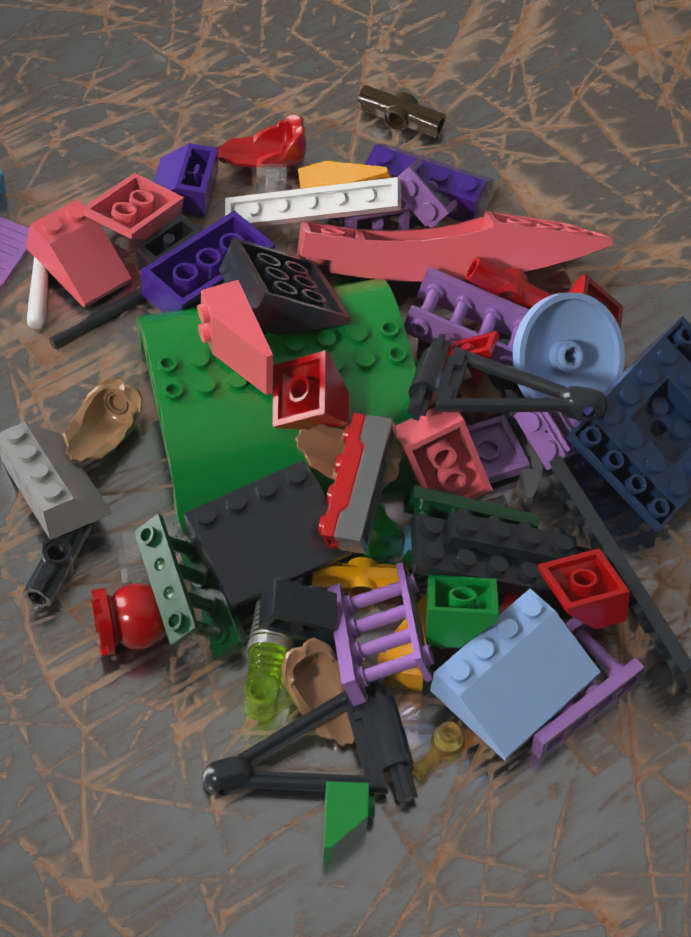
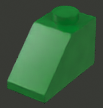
M326 781L323 862H331L367 831L368 818H375V796H369V783Z

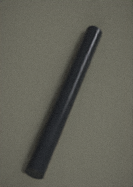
M142 286L50 337L49 342L51 346L56 349L145 299L142 295Z

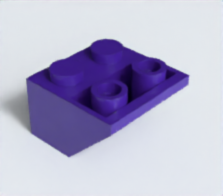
M188 143L161 157L153 182L184 197L182 212L201 216L206 215L219 172L218 148Z

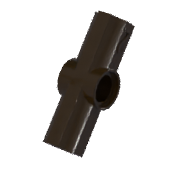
M364 85L357 100V109L383 118L390 128L397 131H402L408 127L438 138L446 119V114L419 105L416 98L406 92H399L395 96Z

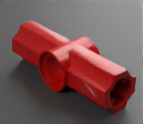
M479 256L471 262L466 272V280L494 295L529 310L540 300L551 296L547 292L528 283L527 276L523 271L516 268L503 270Z

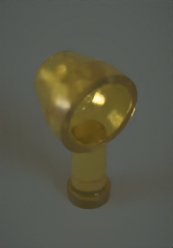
M447 721L434 730L430 740L431 749L418 763L411 767L412 772L418 778L425 779L428 772L441 758L454 759L462 754L465 747V736L458 724ZM450 732L454 734V736L447 737L444 735V733Z

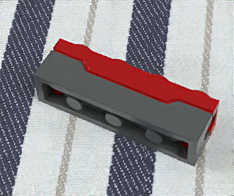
M354 413L351 425H346L343 435L344 451L343 454L337 456L335 464L336 481L334 485L331 484L327 493L329 507L327 514L322 515L319 523V534L322 536L327 548L362 554L367 553L397 437V430L393 419Z

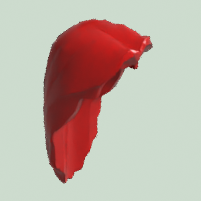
M296 114L290 115L285 120L278 121L277 125L261 130L254 136L231 138L223 145L215 147L218 148V160L235 167L256 169H280L295 166L303 161L307 150L305 128L303 125L304 119Z

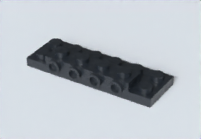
M460 509L456 512L451 511L446 520L414 514L410 522L414 574L497 579V590L523 595L531 589L540 598L558 602L559 600L539 572L538 564L594 550L577 546L576 536L566 535V532L560 528L546 531L536 529L535 525L530 522H522L516 525L504 522V519L500 516H490L488 518L473 516L472 512L467 509Z

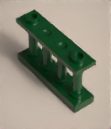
M414 485L404 500L403 512L446 520L451 511L456 512L460 509H467L472 512L473 516L482 518L500 516L507 523L518 525L522 522H530L535 525L536 529L539 527L540 515ZM408 549L400 562H403L407 572L411 574L413 573L412 550ZM415 574L416 577H424V575ZM497 590V593L505 595V591Z
M156 514L134 531L170 645L175 647L192 634L209 638L215 658L222 661L246 646L248 641L237 609H231L190 540L183 541L169 536L161 514ZM175 552L181 554L184 565L178 563ZM184 580L190 581L193 593L187 591ZM193 608L200 611L203 622L197 621Z

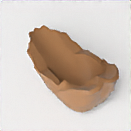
M110 377L101 381L88 393L84 403L69 422L68 429L63 433L65 444H67L65 453L70 457L71 462L84 463L88 459L102 460L124 441L135 428L142 409L141 392L137 388L127 385L124 380L118 377Z
M324 424L313 426L310 430L301 429L299 435L295 438L298 451L305 454L310 467L336 481L335 464L337 456L343 454L344 430ZM397 443L394 445L383 488L391 481L396 480L399 474L398 463L402 459V450Z
M312 638L307 640L302 647L292 648L286 653L281 665L284 686L302 715L345 691L341 682L338 657L327 643ZM346 710L315 728L318 736L329 740L334 739L343 747L354 742Z

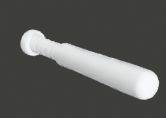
M35 257L33 261L27 324L32 329H42L45 326L47 315L49 271Z

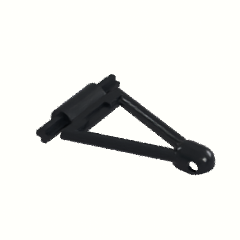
M439 334L438 338H433L430 347L422 352L408 391L411 400L407 413L413 414V420H420L421 416L426 417L429 406L435 402V412H559L565 417L582 421H592L601 418L606 414L608 407L606 396L594 388L582 386L566 387L455 347L453 355L449 356L448 351L451 341L445 340V334ZM469 366L555 398H457L466 368ZM586 407H592L596 413L588 416L583 410Z
M384 678L369 682V686L365 687L369 700L367 703L353 706L346 691H343L237 756L211 762L206 766L202 775L204 787L215 796H228L243 792L248 788L326 791V781L369 783V793L388 794L383 772H389L398 803H407L412 799L418 798L409 767L414 763L396 699L394 696L388 695ZM346 710L364 775L254 771L253 766Z

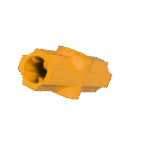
M356 557L348 563H332L312 572V586H320L327 591V587L340 584L343 592L348 595L350 594L352 597L399 581L396 565L377 564L374 559L368 557Z

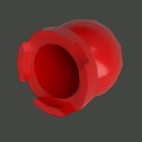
M131 583L120 587L112 596L106 595L105 588L91 590L93 616L96 632H99L101 657L115 655V646L117 647L119 644L128 649L145 650L158 644L166 635L151 585Z

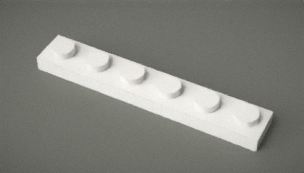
M398 177L229 197L225 198V216L235 210L254 227L399 211L401 210V181Z

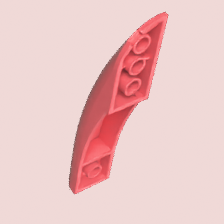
M485 211L484 217L432 227L431 229L371 230L301 221L297 257L314 261L317 265L328 266L330 273L356 277L423 282L428 268L431 267L459 280H466V272L471 262L477 256L503 270L516 268L525 272L559 264L612 246L613 239L597 231H591L590 233L589 230L572 224Z

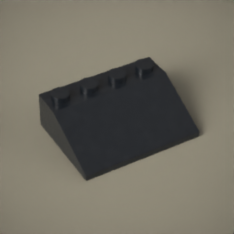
M232 239L219 272L225 283L239 280L264 335L267 332L275 335H285L349 324L351 317L316 262L240 239Z
M304 460L184 513L187 537L231 609L261 597V591L275 577L289 578L295 581L352 554L350 551L327 548L322 536L319 534L320 519L322 515L327 514L329 504L320 484Z

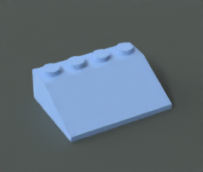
M529 589L502 612L495 623L470 640L434 672L430 691L506 761L600 675V670L556 611L533 590Z

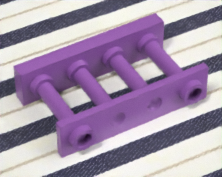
M429 267L417 294V297L424 299V303L421 308L414 305L411 306L404 322L406 334L431 344L433 338H438L439 334H445V340L454 342L496 330L511 338L508 345L497 341L490 359L513 367L514 339L519 325L529 309ZM436 305L453 312L450 321L433 314ZM465 317L482 324L479 333L461 326Z
M403 562L396 564L399 576L398 582L354 597L350 594L345 596L340 584L327 587V591L337 593L334 638L341 682L353 706L367 702L364 688L369 686V682L417 666L425 682L432 680L430 666L434 665L435 662L429 645H425L415 593L420 592V588L415 574H408ZM399 595L403 597V605L359 620L352 618V615L357 613V609ZM407 618L408 629L363 644L356 641V638L361 637L360 633ZM410 642L412 643L413 653L366 669L360 665L361 662L365 661V657Z
M574 617L565 625L576 640L610 674L609 678L602 684L592 681L583 690L585 693L582 699L577 703L574 701L569 702L559 712V716L552 722L548 721L534 734L531 751L539 759H542L641 682L645 669L637 658H634L626 665L624 663L619 664L588 633L591 627Z

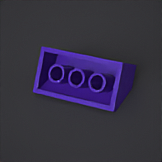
M376 144L373 147L365 165L387 167L391 177L395 178L419 158L423 163L415 171L425 183L435 181L438 184V189L434 194L445 206L454 199L458 203L446 216L462 222L477 218L494 179L387 144Z
M234 210L141 269L142 295L161 312L181 310L201 297V290L225 282L219 269L233 238L273 250L275 249V244Z

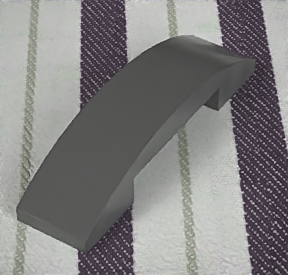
M505 390L504 398H519L512 390ZM503 412L513 432L520 433L523 451L530 463V469L521 470L518 489L523 511L531 513L538 494L543 463L514 417L518 412Z

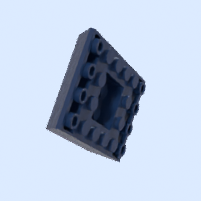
M683 316L651 343L603 393L608 402L606 414L592 421L577 420L566 436V439L656 533L666 525L691 497V324ZM592 407L585 412L588 416L596 413ZM651 424H655L661 429V438H657L652 434Z

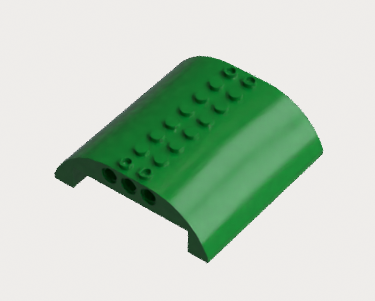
M384 279L331 286L351 317L349 324L285 335H275L268 332L264 335L273 354V365L322 351L330 353L349 391L350 425L354 413L364 414V416L371 415L391 418L395 426L413 418V414L407 413L411 400L408 391L416 371V366L396 299L389 284ZM197 307L136 317L141 350L145 351L173 483L174 508L180 533L186 532L185 512L302 460L305 461L320 484L327 499L329 486L331 484L334 485L335 480L310 467L305 454L298 451L295 438L299 435L300 430L277 429L273 427V392L268 395L264 394L213 355L208 342H202L198 331V325L202 324ZM346 425L339 426L338 428L345 430ZM403 453L402 459L398 463L399 474L396 480L391 481L383 488L381 499L409 494L414 485L418 486Z

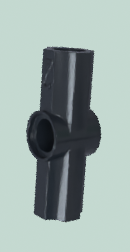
M91 523L49 540L43 545L42 558L23 590L24 598L28 599L32 605L41 608L51 606L63 582L73 574V563L91 531Z

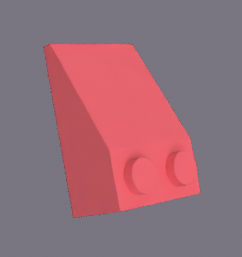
M133 173L83 207L81 214L130 239H146L182 214L184 197Z
M77 199L31 223L26 249L85 308L131 282L132 277L100 223L81 214V209L85 206Z
M239 280L201 290V304L197 305V310L202 324L198 325L202 342H208L213 355L264 394H272L273 354Z
M435 407L427 411L426 417L421 416L420 420H413L411 418L395 426L397 430L396 439L418 486L474 500L493 491L465 421L459 412H435Z

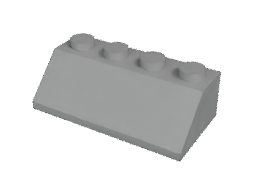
M24 422L0 432V455L2 463L49 539L52 540L111 515L109 507L81 464L75 461L71 462L70 457L66 455L67 444H65L62 435Z

